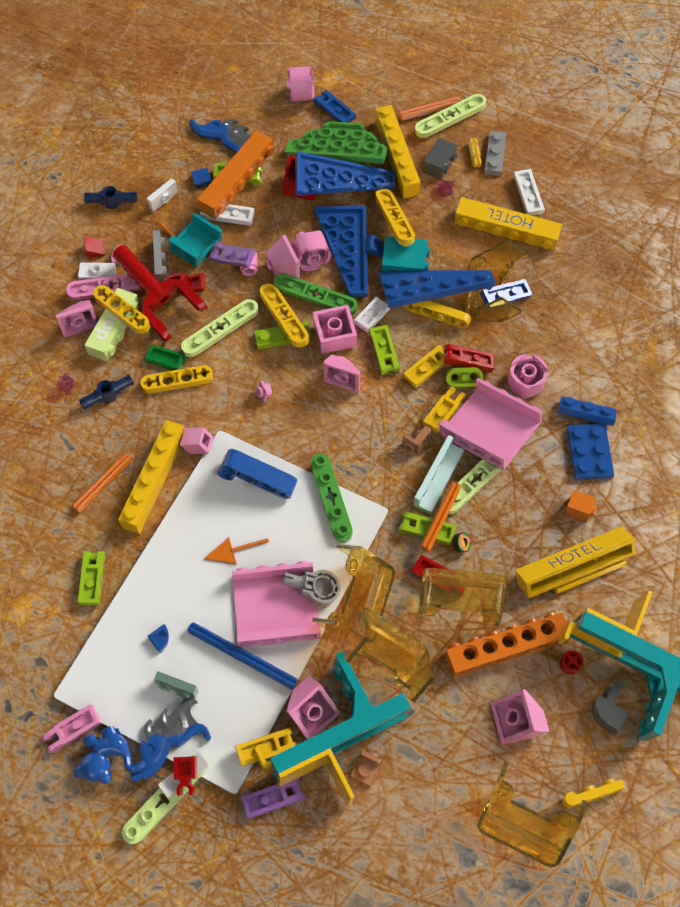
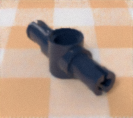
M107 186L97 193H84L85 204L100 203L108 209H115L122 203H137L136 191L121 192V190H117L113 186Z
M129 374L116 381L103 380L98 383L93 393L79 399V402L84 410L98 402L100 404L102 402L105 404L115 401L116 396L120 394V391L134 385V381Z

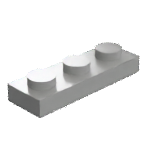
M490 131L484 174L501 176L507 132Z
M154 230L155 277L159 281H164V277H167L166 266H163V262H166V253L162 251V248H165V238L161 237L160 230Z

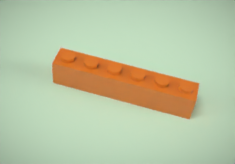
M256 130L198 197V210L214 219L223 214L226 206L234 201L236 194L244 189L247 181L253 178L257 169L261 168L267 157L273 154V139Z

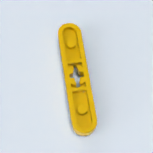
M388 189L377 190L375 200L397 242L404 247L412 245L415 241V233L393 193Z
M273 284L262 285L260 287V297L290 343L300 348L306 346L309 343V334L278 288Z

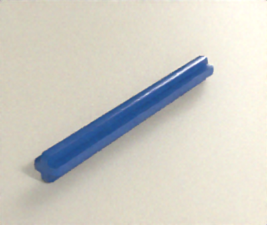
M195 622L189 625L187 631L191 635L290 689H294L297 685L298 679Z

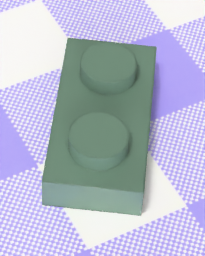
M159 671L155 675L154 680L159 689L166 692L170 690L176 691L178 696L189 699V697L196 699L199 692L196 685Z

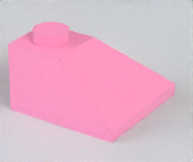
M283 235L267 251L265 264L274 276L287 274L300 279L299 260L286 235Z
M90 300L80 301L56 315L64 338L93 329L98 323Z
M331 355L324 361V382L359 393L360 371L345 357Z
M310 676L293 689L287 708L288 714L307 740L319 734L341 714L322 685Z
M525 689L490 703L501 744L531 739L549 732L544 711Z

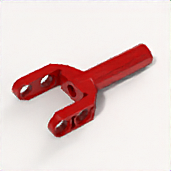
M120 245L114 250L112 257L146 293L142 314L148 318L150 326L165 342L169 341L172 337L167 331L166 326L155 316L153 311L155 312L177 294V291L196 310L203 312L208 308L206 303L185 280L170 279L159 281L126 245Z

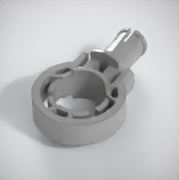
M318 570L314 573L306 571L303 577L285 572L282 579L284 580L282 585L299 588L301 591L300 595L308 597L312 603L319 606H327L333 603L341 591L339 579L328 570ZM328 579L331 580L329 582L331 593L327 597L317 592L315 588L316 581L324 580L327 582Z

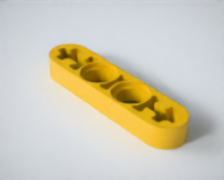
M105 285L97 286L94 289L93 294L96 302L138 334H145L149 331L150 324L148 318ZM115 301L120 303V305L115 308L110 306V304ZM128 311L133 313L129 318L123 316Z
M429 300L403 305V308L410 312L458 328L466 329L471 322L469 314Z
M202 365L146 375L141 379L140 384L145 393L153 394L208 384L213 379V372L209 366ZM206 372L207 377H203L202 373ZM183 375L191 376L189 381L181 380ZM165 378L173 379L169 385L164 384L163 380ZM148 382H151V383H152V384H151V387H148V386H147V385H148Z

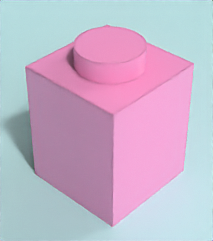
M204 427L185 428L180 446L189 454H207L210 451L213 436Z

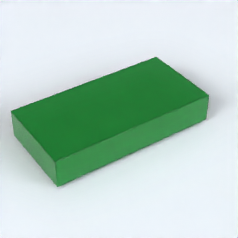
M151 344L144 360L146 363L173 371L181 369L186 356L185 354Z

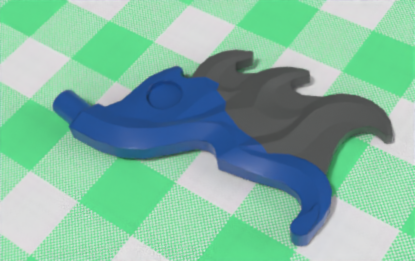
M194 119L189 121L192 131L198 136L206 139H219L222 141V145L235 153L240 150L252 135L244 132L249 131V127L233 125L238 124L236 119H227L223 123H221L220 119L213 120L205 125L197 124Z
M192 698L184 699L170 716H167L168 709L165 708L154 727L151 726V719L146 722L144 732L148 741H141L140 753L143 761L146 763V767L141 772L131 774L133 782L142 779L145 781L159 772L172 747L179 748L197 734H203L207 741L211 740L207 727L197 723L191 715V706L197 704V700Z

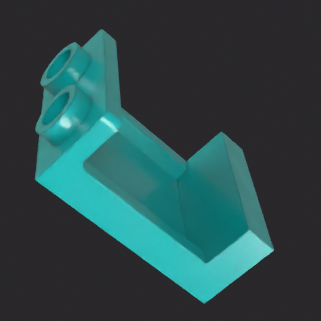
M194 213L192 221L177 237L172 235L168 239L169 250L197 268L214 250L215 242L222 241V230L219 226L207 221L205 217Z
M385 236L382 271H428L429 262H426V258L430 256V247H427L428 240L415 239L412 245L404 247L397 242L395 237Z

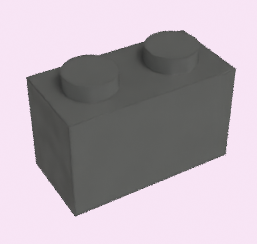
M438 138L424 160L423 172L442 179L444 174H448L451 167L450 164L456 161L458 156L456 152L457 145Z

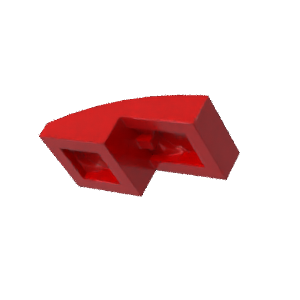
M184 272L167 275V280H185L196 293L205 291L206 276L204 273L186 276Z

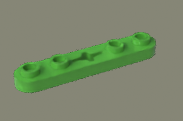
M279 274L274 278V285L281 293L326 309L348 305L351 315L357 312V301L350 296L287 274Z
M316 454L311 459V469L333 537L337 542L346 543L352 538L353 530L330 459L325 454ZM328 490H330L332 496L335 497V506H333L332 501L330 499H327L329 497Z

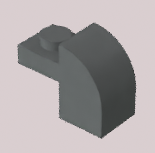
M615 682L612 687L608 685L603 695L596 697L592 706L595 721L613 735L620 731L629 712L614 704L623 688V685Z

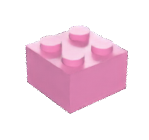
M348 305L313 312V326L321 354L357 347V333Z

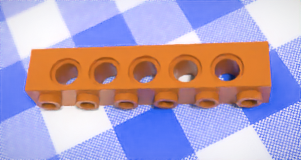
M549 613L544 616V619L537 620L534 618L526 621L525 625L519 627L518 625H512L506 628V631L500 633L493 631L487 634V637L481 639L474 637L468 640L466 644L460 645V643L449 646L445 657L453 679L561 644L558 640L564 626L567 624L563 613ZM541 628H547L550 634L542 633ZM522 634H528L531 640H524ZM509 640L512 643V647L504 646L502 641ZM483 647H491L493 649V653H486L483 650ZM469 652L473 654L474 659L468 660L463 654Z

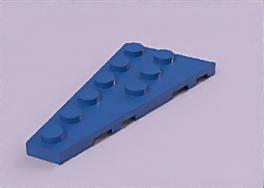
M299 151L295 155V195L394 189L396 185L394 171Z
M314 206V212L349 296L368 297L366 206Z
M491 270L378 271L388 308L495 287V279Z

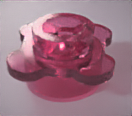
M441 179L438 181L439 187L436 191L441 196L452 195V188L455 183Z
M69 373L59 377L57 382L58 389L65 391L66 395L71 393V390L74 388V379L70 377Z

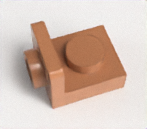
M425 425L421 431L418 430L414 438L405 434L402 442L405 449L419 454L430 440L432 429Z
M362 750L350 778L370 787L381 764V759L378 758L379 755L371 750H367V752Z

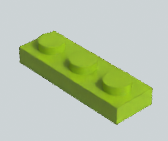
M308 321L301 322L309 334V341L312 340ZM280 326L255 330L258 350L291 344Z

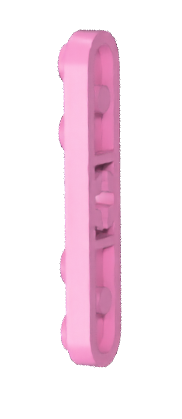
M129 274L73 281L66 287L67 294L72 300L94 298L93 291L97 286L105 285L110 289V283L114 284L113 289H111L113 292L117 288L132 293L143 290Z

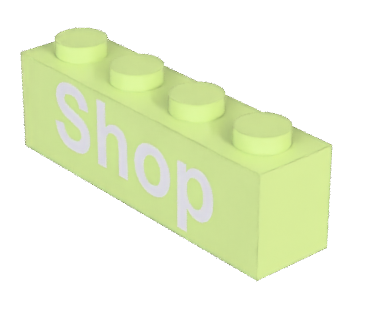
M117 288L115 293L139 311L140 303L137 294ZM117 301L110 304L113 308L120 305ZM105 309L84 345L87 354L108 362L110 356L114 355L118 342L122 341L128 326ZM129 311L123 314L125 318H129L133 315V313Z

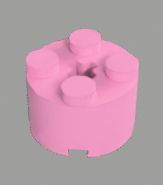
M312 67L288 68V78L290 79L287 80V88L291 90L290 101L313 100L315 89L313 86Z
M321 231L300 232L296 234V239L292 242L291 246L299 260L301 270L314 271L319 269V265L322 263L327 264L329 262L331 253Z
M527 354L516 357L512 362L507 379L510 389L522 399L538 395L543 390L547 379V365L543 359L536 355L527 356Z

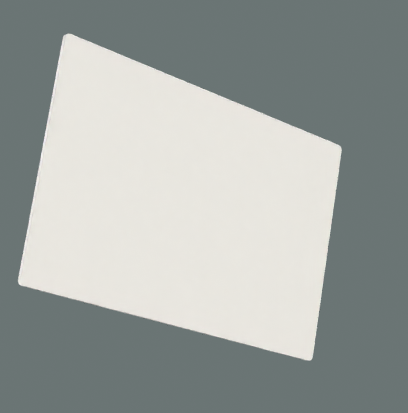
M218 431L212 441L209 453L202 456L57 688L54 697L78 711L90 704L94 705L102 724L107 727L113 726L115 729L118 728L122 735L141 744V741H148L144 732L146 722L151 719V726L154 727L165 708L168 709L167 716H170L176 711L178 704L185 699L178 696L176 691L170 690L166 692L159 689L154 680L157 671L196 685L199 692L195 700L198 703L191 706V715L197 723L207 727L211 740L207 741L203 734H197L179 748L172 747L169 750L167 759L173 761V757H187L199 752L208 764L202 778L232 794H237L253 763L240 767L234 746L270 734L293 689L284 686L191 635L187 631L189 625L195 622L238 646L232 571H236L238 568L256 569V567L261 565L274 567L280 563L292 565L300 561H308V563L313 562V572L328 570L337 576L341 585L340 594L333 603L327 606L317 605L322 637L385 520L388 509L338 486L352 526L353 535L350 541L346 543L337 542L333 537L313 473L228 433ZM228 449L238 450L297 478L291 498H281L237 477H234L232 481L219 477L217 471ZM328 490L329 497L327 499H330L332 501L333 506H335V497L332 496L330 490ZM228 537L232 548L266 538L269 539L267 543L233 552L237 564L204 559ZM330 579L327 582L324 580L315 582V588L320 595L327 597L331 593ZM165 624L169 633V641L164 651L159 653L148 638V635ZM320 639L243 647L242 649L299 680Z

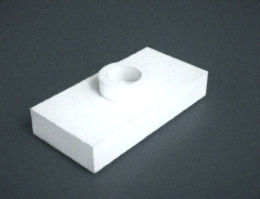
M171 178L147 197L148 206L152 212L156 211L164 203H167L170 198L178 193L177 184L174 179Z
M80 263L78 279L86 280L115 276L116 264Z
M375 297L354 319V324L368 333L370 328H373L390 308H388L387 303Z

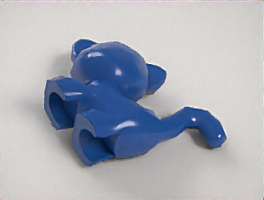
M109 726L101 730L102 739L99 736L95 737L94 734L82 739L83 744L87 748H91L92 751L83 756L73 773L75 778H84L88 781H99L103 784H108L111 780L109 756H123L125 770L132 774L141 772L146 767V763L141 760L133 765L127 741L122 737L118 728L115 729L113 726Z

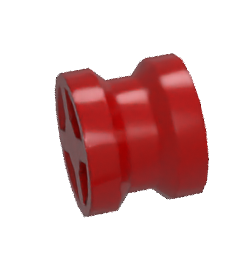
M574 650L567 651L560 661V668L569 675L578 673L583 665L582 655Z

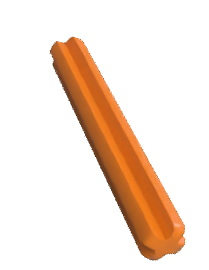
M455 96L402 110L399 112V118L401 121L438 112L460 102L461 98L460 96Z
M123 453L72 504V507L77 512H82L132 462V458L127 453Z
M456 482L451 483L421 543V549L425 551L431 550L460 491V484Z

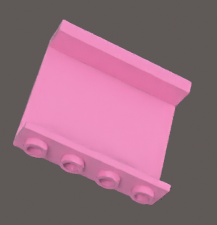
M477 378L474 393L449 422L443 419L439 424L440 435L444 438H447L448 435L454 437L453 442L504 470L541 424L542 411L536 406H531L522 399L508 394L505 390L493 386L488 381Z
M300 561L292 565L280 563L274 567L261 565L256 567V569L238 568L236 571H232L238 633L237 642L239 647L321 639L317 605L312 603L308 597L300 595L301 591L299 588L282 585L285 572L302 577L306 571L314 573L313 562Z

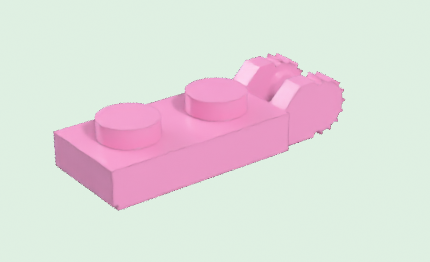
M90 704L55 725L53 729L42 736V739L46 742L56 736L59 737L60 740L47 748L49 753H53L98 727L102 722L94 705Z

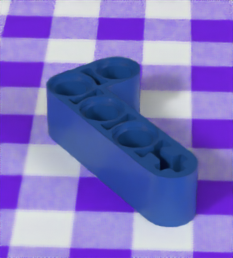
M228 449L217 471V475L225 480L232 481L234 477H237L284 499L291 498L297 483V478L235 449Z

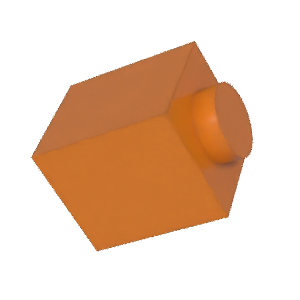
M573 490L564 514L587 522L589 516L593 517L597 506L594 503L596 498Z

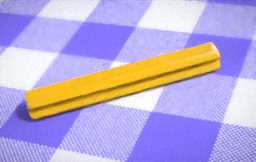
M623 559L555 587L553 590L555 594H560L622 568L626 565V561Z

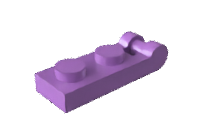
M215 242L214 251L210 253L209 259L217 263L249 268L256 251L252 248Z
M300 778L294 779L281 787L276 784L242 796L241 799L248 820L305 800V794L300 788ZM292 789L293 795L287 797L285 790Z

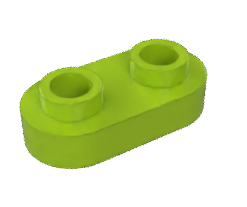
M456 367L449 369L445 378L447 383L453 387H475L477 378L483 380V373L477 367ZM472 373H476V377L474 379L470 378V375ZM457 374V379H452V375Z

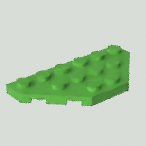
M328 121L323 124L324 127L318 130L314 128L304 133L302 138L289 140L284 151L285 157L289 155L295 156L297 151L342 161L384 164L387 147L384 144H380L377 138L371 132H367L365 126L361 123Z

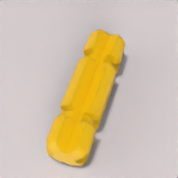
M470 138L468 146L470 148L472 166L479 168L482 161L479 146L477 145L478 141L476 138Z

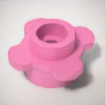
M260 380L259 386L256 387V393L263 402H266V398L272 396V390L269 383H264Z

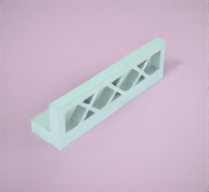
M450 435L446 438L414 498L413 507L430 515L464 453V449L452 444L454 437Z

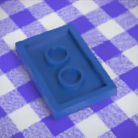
M606 424L568 425L567 434L574 479L613 478L614 470Z

